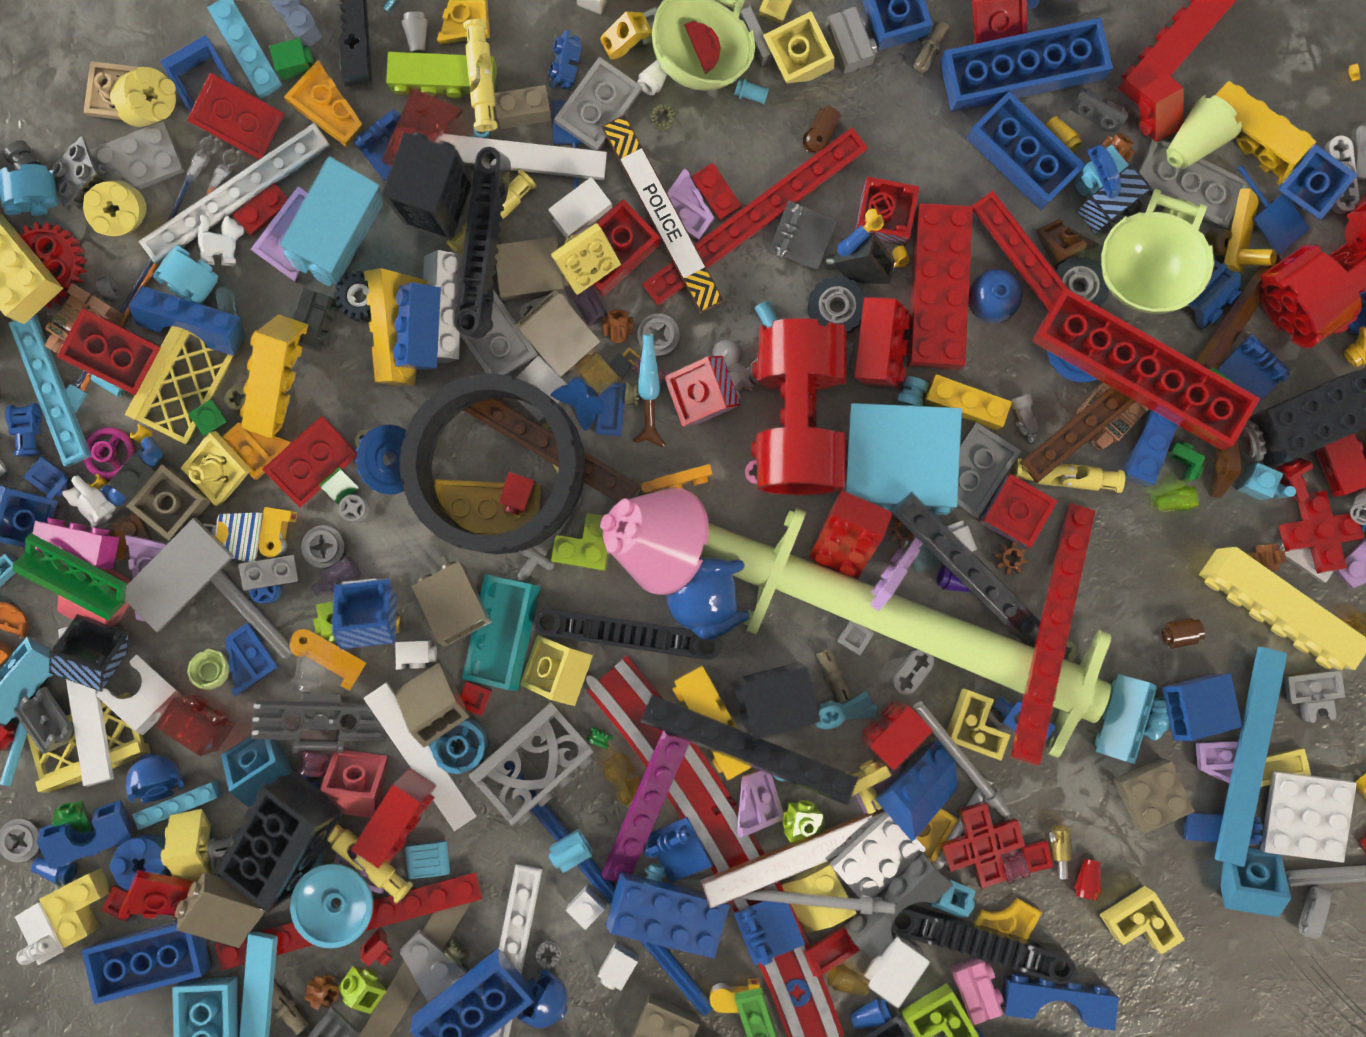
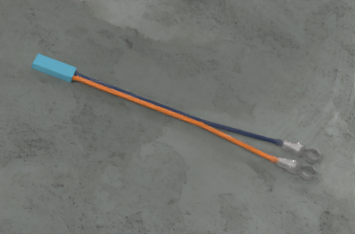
M210 134L209 137L202 139L200 143L202 150L194 153L191 158V165L186 171L185 182L167 222L176 216L189 184L207 167L210 160L209 154L217 152V141H219L217 137L214 139L215 148L212 151L206 152V155L203 154L205 152L203 148L204 143L207 140H212L213 136ZM232 146V150H227L223 154L224 163L219 164L214 170V176L209 183L206 195L229 180L232 175L231 167L238 166L241 161L239 154L242 152L240 150L236 152L238 155L237 161L234 164H229L228 167H226V156L229 153L235 152V148ZM150 258L119 310L120 313L124 314L119 325L123 326L131 313L129 304L140 287L147 286L160 263L155 264ZM84 370L74 385L69 384L66 389L75 414L88 394L85 392V389L91 380L92 374Z

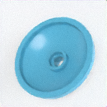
M336 863L318 866L307 872L298 881L293 890L290 902L292 921L300 935L316 946L338 948L350 944L365 931L371 920L373 897L366 880L351 867ZM334 898L340 899V907L334 905Z

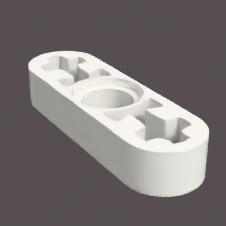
M1346 136L1333 138L1325 145L1324 150L1356 173L1352 141ZM1338 145V148H1343V152L1339 154V151H1334V147ZM1357 177L1331 207L1334 212L1346 214L1355 209V204L1360 200ZM1344 196V199H1349L1350 203L1346 205L1344 202H1340V198Z

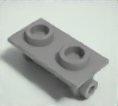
M294 555L239 564L243 591L298 581Z

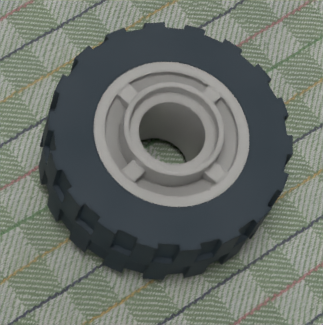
M1074 256V258H1068L1062 264L1060 263L1055 272L1068 289L1100 307L1109 295V288L1105 283L1102 266L1098 263L1099 261L1092 260L1087 256ZM1073 282L1082 283L1085 291H1075Z
M833 276V278L823 279L810 293L808 300L809 319H818V323L822 324V326H827V323L830 322L836 325L844 324L847 334L853 333L861 325L864 297H866L863 294V289L856 284L857 282L849 280L848 277ZM839 301L844 305V310L838 313L833 312L830 309V304Z

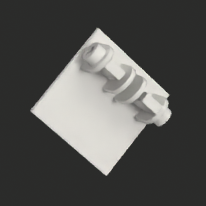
M41 902L15 917L29 945L17 953L18 963L28 965L36 961L40 965L64 952Z

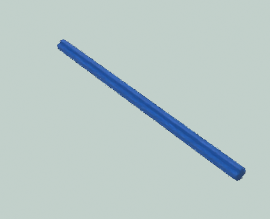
M507 761L504 764V768L506 770H511L510 773L506 775L508 777H511L515 770V766L511 763V761ZM519 773L518 777L516 778L519 780H526L521 775V773ZM529 790L532 799H534L538 794L535 790ZM519 795V797H520L523 801H525L524 797L521 796V795ZM537 804L531 810L556 841L570 834L546 804L542 807ZM591 857L577 864L579 869L611 906L616 889L612 882L603 878L602 870ZM640 941L703 1016L707 1015L713 1009L709 998L668 949L664 946Z

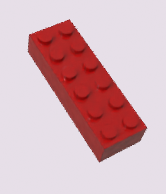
M919 203L915 210L910 295L912 324L908 336L907 367L960 370L966 364L973 206Z

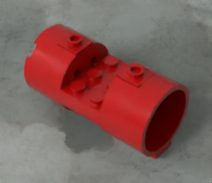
M1366 202L1346 215L1350 221L1345 228L1346 243L1337 250L1327 255L1321 251L1318 245L1302 246L1260 275L1263 282L1260 285L1263 288L1260 301L1266 315L1279 332L1284 329L1293 337L1291 342L1299 347L1312 348L1329 335L1344 332L1361 312L1362 303L1359 293L1366 291Z
M795 318L773 321V327L769 328L766 325L760 326L759 354H757V362H753V378H757L760 386L781 390V397L785 398V408H781L780 412L781 425H784V428L762 431L756 434V442H752V458H756L757 490L769 494L792 496L823 495L841 490L846 491V435L844 432L817 428V390L829 389L838 384H846L847 331L845 325H836L830 322L827 323V326H822V324L818 323V319Z

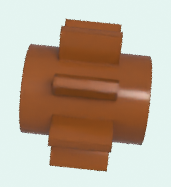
M1116 133L1114 138L1108 135L1101 145L1106 149L1113 145L1127 163L1135 152L1131 149L1134 144L1133 141L1121 133Z
M624 310L610 311L608 318H602L603 336L608 335V339L611 342H625L628 339V335H634L633 317H628V313Z
M893 517V527H887L886 529L892 532V537L889 541L898 540L899 547H903L905 541L910 542L914 534L909 530V534L902 537V533L897 532V528L902 527L903 523L898 518Z
M1011 542L1009 549L1006 545L1000 544L1001 552L993 554V557L998 558V564H996L995 568H1005V575H1009L1012 568L1016 573H1021L1022 571L1019 566L1028 563L1026 559H1023V553H1025L1026 549H1016V542ZM1011 554L1015 558V562L1010 563L1009 560L1005 559V556Z
M1277 544L1257 545L1256 553H1249L1250 557L1270 571H1280L1279 564L1286 563L1285 550L1278 551Z
M325 974L323 977L315 975V978L307 984L306 996L304 998L311 1002V1007L316 1010H320L321 1007L329 1009L339 997V984L334 982V977Z

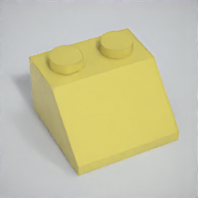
M812 11L763 35L786 84L811 81L834 69V56Z
M537 635L520 685L550 700L575 706L593 655Z
M829 861L811 867L781 884L785 892L848 898ZM791 904L806 933L833 927L857 914L855 910Z

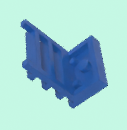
M1214 256L1213 268L1216 271L1211 275L1205 289L1187 305L1195 311V324L1202 329H1205L1210 323H1215L1221 317L1223 310L1229 304L1233 305L1241 294V274L1237 271L1234 273L1228 269V265L1225 263L1220 264L1215 260Z

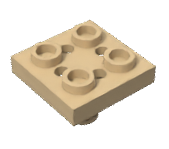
M90 61L83 113L92 117L122 120L117 114L119 112L116 107L112 108L115 104L112 105L111 88L118 78L138 67Z

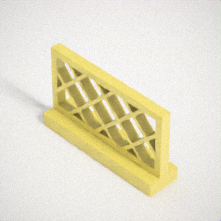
M171 326L161 345V349L125 415L188 445L197 426L193 421L191 422L183 398L198 394L201 405L211 400L234 356L227 354L223 363L213 366L208 353L213 351V349L207 348L206 344L200 339L203 349L188 354L185 343L190 334L195 337L197 336L185 329ZM183 349L184 355L179 356ZM204 353L209 367L194 372L190 357ZM186 359L190 373L176 377L173 370L175 362ZM220 368L216 375L214 370ZM210 371L213 383L210 387L200 389L196 375ZM170 373L172 378L166 380ZM192 376L197 391L182 395L178 380ZM173 382L178 396L163 400L161 388L163 385ZM203 392H207L205 398H203ZM158 396L159 402L154 403ZM180 400L184 414L169 418L165 404ZM161 405L166 420L154 423L146 419L151 408ZM186 418L189 428L184 437L174 432L172 421ZM167 423L169 430L160 425Z
M126 692L117 697L119 699L131 698V695ZM101 702L102 709L107 708L105 712L103 711L104 723L106 724L108 718L119 723L113 736L107 735V739L110 740L108 746L112 769L137 760L143 755L151 754L149 744L144 743L143 736L133 729L134 740L127 743L118 740L124 726L131 727L122 719L110 715L112 710L104 702ZM72 714L67 715L66 717L73 723ZM75 732L62 756L52 751L42 755L29 733H27L39 781L35 782L38 792L53 793L82 781L79 761L74 763L68 760L74 746H77ZM50 755L60 761L55 771L47 774L45 763Z

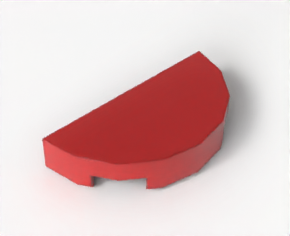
M695 21L684 23V27L706 75L714 69L719 61L721 51L719 37L711 27Z

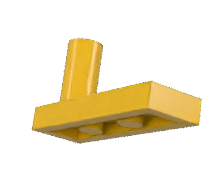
M1240 189L1231 228L1232 238L1228 242L1224 263L1228 265V269L1234 273L1237 271L1240 274H1243L1245 265L1273 266L1276 262L1275 249H1249L1254 226L1253 218L1256 217L1259 198L1251 189Z

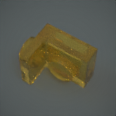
M598 353L594 357L589 355L579 364L581 367L578 370L579 375L587 381L599 396L619 379V376Z

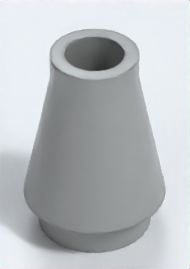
M423 12L404 13V20L401 22L409 44L410 53L426 52L425 43L428 20L425 19V14Z

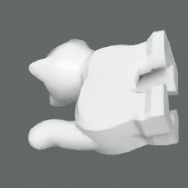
M205 214L201 215V225L198 229L200 260L208 265H214L212 256L220 255L222 266L236 265V259L234 258L236 240L244 234L243 226L235 219H230L227 215L221 224L222 235L208 231L210 226L209 217Z
M78 475L74 476L71 480L74 487L70 490L62 491L71 506L78 507L82 515L91 523V528H97L112 518L111 513L116 509V506L108 501L99 489L91 488Z

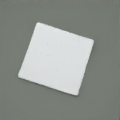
M539 356L517 376V378L539 388L557 404L560 401L551 397L550 394L555 389L568 385ZM518 400L538 421L544 417L534 406Z

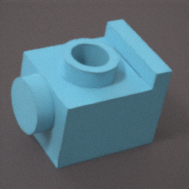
M950 880L953 886L934 904H928L930 907L938 908L956 917H968L975 905V890Z

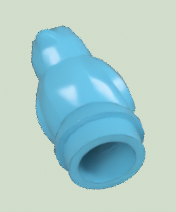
M1164 697L1154 698L1144 731V736L1152 741L1159 740L1164 732L1171 729Z

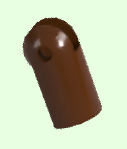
M829 105L824 109H819L809 130L803 135L802 143L807 151H821L826 146L841 118L838 110Z

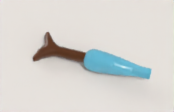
M644 334L638 389L639 395L644 399L645 426L641 433L633 439V442L639 443L648 440L655 445L664 447L666 443L655 428V399L660 392L654 339L653 334Z

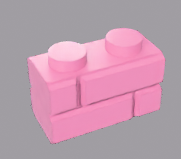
M976 956L965 962H959L950 966L966 1015L972 1025L1003 1014L1000 1005L1004 1004V1000L999 988L994 989L991 979L995 978L989 962L985 963L980 957Z

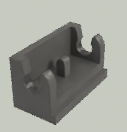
M46 687L39 689L36 696L31 700L26 695L21 700L18 709L14 711L42 754L68 744L75 729Z

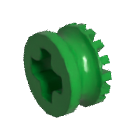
M591 727L592 734L587 736L586 740L599 747L608 749V741L612 740L613 736L607 732L602 733L603 730L600 731L596 727Z

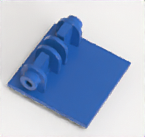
M392 109L353 140L384 181L388 179L395 159L394 151L397 129L411 130L395 109Z
M1253 334L1217 369L1234 382L1235 385L1260 398L1257 405L1280 381H1285L1290 376L1289 372L1291 371Z
M688 817L651 832L648 842L643 849L647 857L654 858L657 856L660 864L665 867L664 871L670 883L713 866Z
M762 901L734 913L754 966L762 963V965L770 964L773 962L772 958L805 945L789 903Z

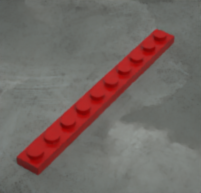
M853 128L847 130L697 242L695 247L707 269L711 268L782 215L788 201L798 203L865 153L868 147ZM670 262L642 283V287L657 307L685 287L673 262Z
M1069 503L1066 507L1010 758L1036 766L1040 765L1096 511L1073 503Z
M473 872L411 889L397 904L394 902L392 895L373 900L372 917L365 931L482 900L483 894L478 873ZM293 922L258 931L278 936L276 956L314 945L300 935ZM248 936L239 948L220 942L215 944L221 971L246 964Z

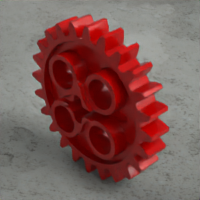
M34 222L33 229L24 225V233L22 234L18 231L17 233L63 287L45 307L50 309L52 301L61 306V297L66 299L70 297L67 291L71 284H76V282L84 283V280L79 275L87 273V270L81 267V264L86 263L87 259L80 256L85 250L77 246L80 241L72 237L73 234L66 229L63 231V228L59 225L53 227L50 223L45 222L42 226ZM53 244V249L47 253L48 247ZM62 267L63 271L61 275L57 277V271Z

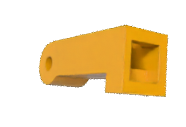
M306 629L297 630L292 635L289 643L290 650L294 655L298 657L306 656L344 678L340 686L349 691L366 665V662Z

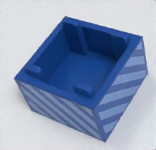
M390 579L334 585L332 633L340 649L396 643L397 596Z

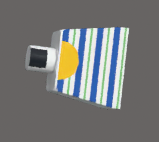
M263 513L219 514L216 525L203 524L234 555L233 558L244 562L263 560V555L259 551V536Z

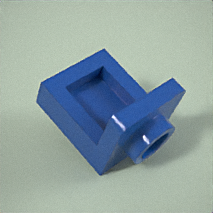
M42 455L23 477L46 493V498L49 500L55 495L60 497L62 491L69 487V484L66 483L69 474Z

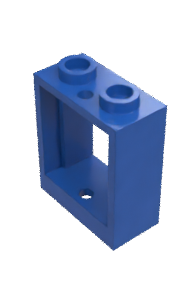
M206 35L160 61L170 80L175 84L176 90L189 112H191L195 101L180 76L211 58L214 59L225 80L239 88L215 45Z

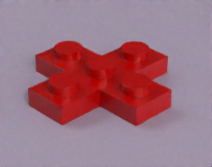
M1326 491L1308 493V499L1301 503L1298 502L1303 521L1286 523L1279 526L1285 552L1310 548L1317 574L1346 569L1347 565L1341 543L1364 539L1361 524L1356 523L1350 514L1333 516Z
M984 801L958 809L965 835L940 843L946 868L951 872L973 864L978 886L982 889L1006 881L1007 878L1001 854L1025 846L1019 821L1013 818L993 825L988 805Z

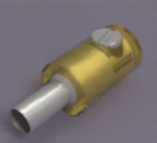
M1050 826L1049 839L1051 841L1052 860L1058 861L1059 879H1068L1067 861L1073 860L1071 826Z

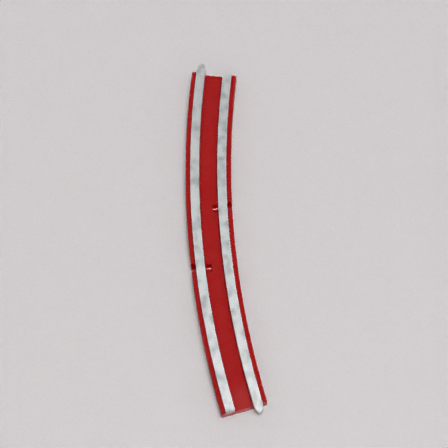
M627 655L599 681L594 676L588 675L586 682L590 688L586 692L607 715L647 768L663 731L642 723L641 719L651 695L662 698V696ZM690 742L669 789L667 798L681 819L689 818L713 864L710 868L715 875L762 856L765 852L754 833L738 837V805L700 747ZM780 880L760 888L763 890L785 892ZM739 898L729 901L734 913L762 902ZM789 904L805 945L772 958L773 962L770 964L762 965V963H759L787 1037L844 1036L823 975L813 977L803 954V950L810 947V944L792 905ZM801 979L809 985L811 996L804 1006H793L789 995H793L796 1001H799L802 994H805V990H801L799 985H795L793 991L788 993L786 984L791 980Z

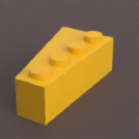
M1228 81L1215 95L1228 102L1235 109L1237 115L1234 118L1237 124L1240 121L1242 123L1241 132L1235 137L1240 147L1239 149L1245 155L1253 154L1261 162L1259 167L1266 174L1271 170L1280 178L1276 183L1281 186L1310 148L1316 144V141L1313 140L1308 132L1293 126L1285 116L1278 115L1270 110L1266 103L1256 100L1239 85H1234Z
M383 268L364 271L365 281H368L369 294H366L367 305H370L372 322H369V327L374 339L372 357L375 382L393 386H413L416 381L417 369L395 367L396 359H394L393 350L397 343L395 320L398 317L399 306L396 303V295L401 285L411 282L427 285V280Z
M278 314L253 333L251 338L253 352L247 364V369L250 370L249 379L244 386L246 399L240 411V417L243 418L241 428L272 438L282 429L290 400V395L286 394V392L290 390L296 376V372L292 371V367L297 357L301 356L303 346L298 345L300 335L307 333L309 324Z
M703 665L674 680L676 687L672 689L679 702L685 701L689 710L738 729ZM712 751L715 756L712 761L719 773L723 772L727 780L751 768L749 765Z

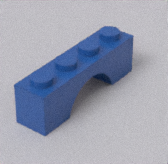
M144 286L140 287L129 304L137 326L159 333L167 326L179 327L199 337L210 349L232 356L236 354L246 337L239 316Z
M1151 409L1149 410L1143 433L1129 453L1123 468L1125 480L1143 487L1155 485L1177 424Z
M1013 973L1012 977L1004 976L1002 988L1004 1004L1000 1005L1006 1016L1034 1019L1037 1012L1044 1005L1054 1001H1065L1076 1006L1080 1019L1087 1027L1115 1031L1119 997L1106 985L1094 984L1093 988L1084 987L1083 983L1077 981L1058 984L1041 978L1040 980L1029 979L1028 975Z

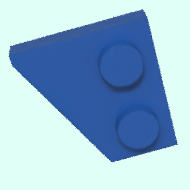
M246 623L225 638L226 650L229 653V672H232L234 687L232 688V694L234 697L239 696L280 667L250 623Z

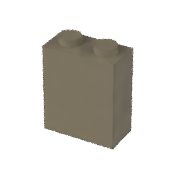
M557 236L496 245L499 250L498 254H495L500 298L504 303L541 298L549 295L554 290L561 294H566L565 286H569V283L551 255L564 246V244H559Z
M555 290L515 324L516 328L560 377L563 374L568 375L577 367L576 363L583 356L586 358L593 354L597 349L596 345L600 342L562 295Z
M459 561L445 564L442 566L441 571L433 575H425L418 579V583L411 586L437 642L444 647L492 622L466 567Z
M439 662L394 692L409 733L423 748L469 718V714L452 676Z
M204 872L198 882H193L185 901L179 902L175 911V917L178 918V931L239 948L265 911L226 879Z

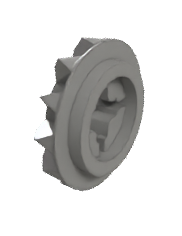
M653 314L646 317L639 325L637 332L640 346L643 348L644 334H653L650 328L660 331L666 327L663 336L667 342L658 339L654 342L655 356L667 355L676 348L679 341L680 333L676 322L665 314Z
M1248 420L1238 437L1239 450L1246 460L1255 463L1263 460L1266 453L1264 446L1266 441L1263 439V432L1259 431V426Z
M321 525L310 529L305 534L301 550L309 564L318 568H328L337 564L344 555L345 543L341 533L330 526ZM322 537L325 543L333 544L332 547L326 549L325 555H323L322 551L313 549V547L321 545Z
M24 818L14 819L7 822L0 829V853L4 858L12 862H24L39 852L37 845L39 829L35 827L34 822L24 820ZM25 833V837L23 840L24 842H26V844H22L16 847L18 839L15 837V835L19 836Z

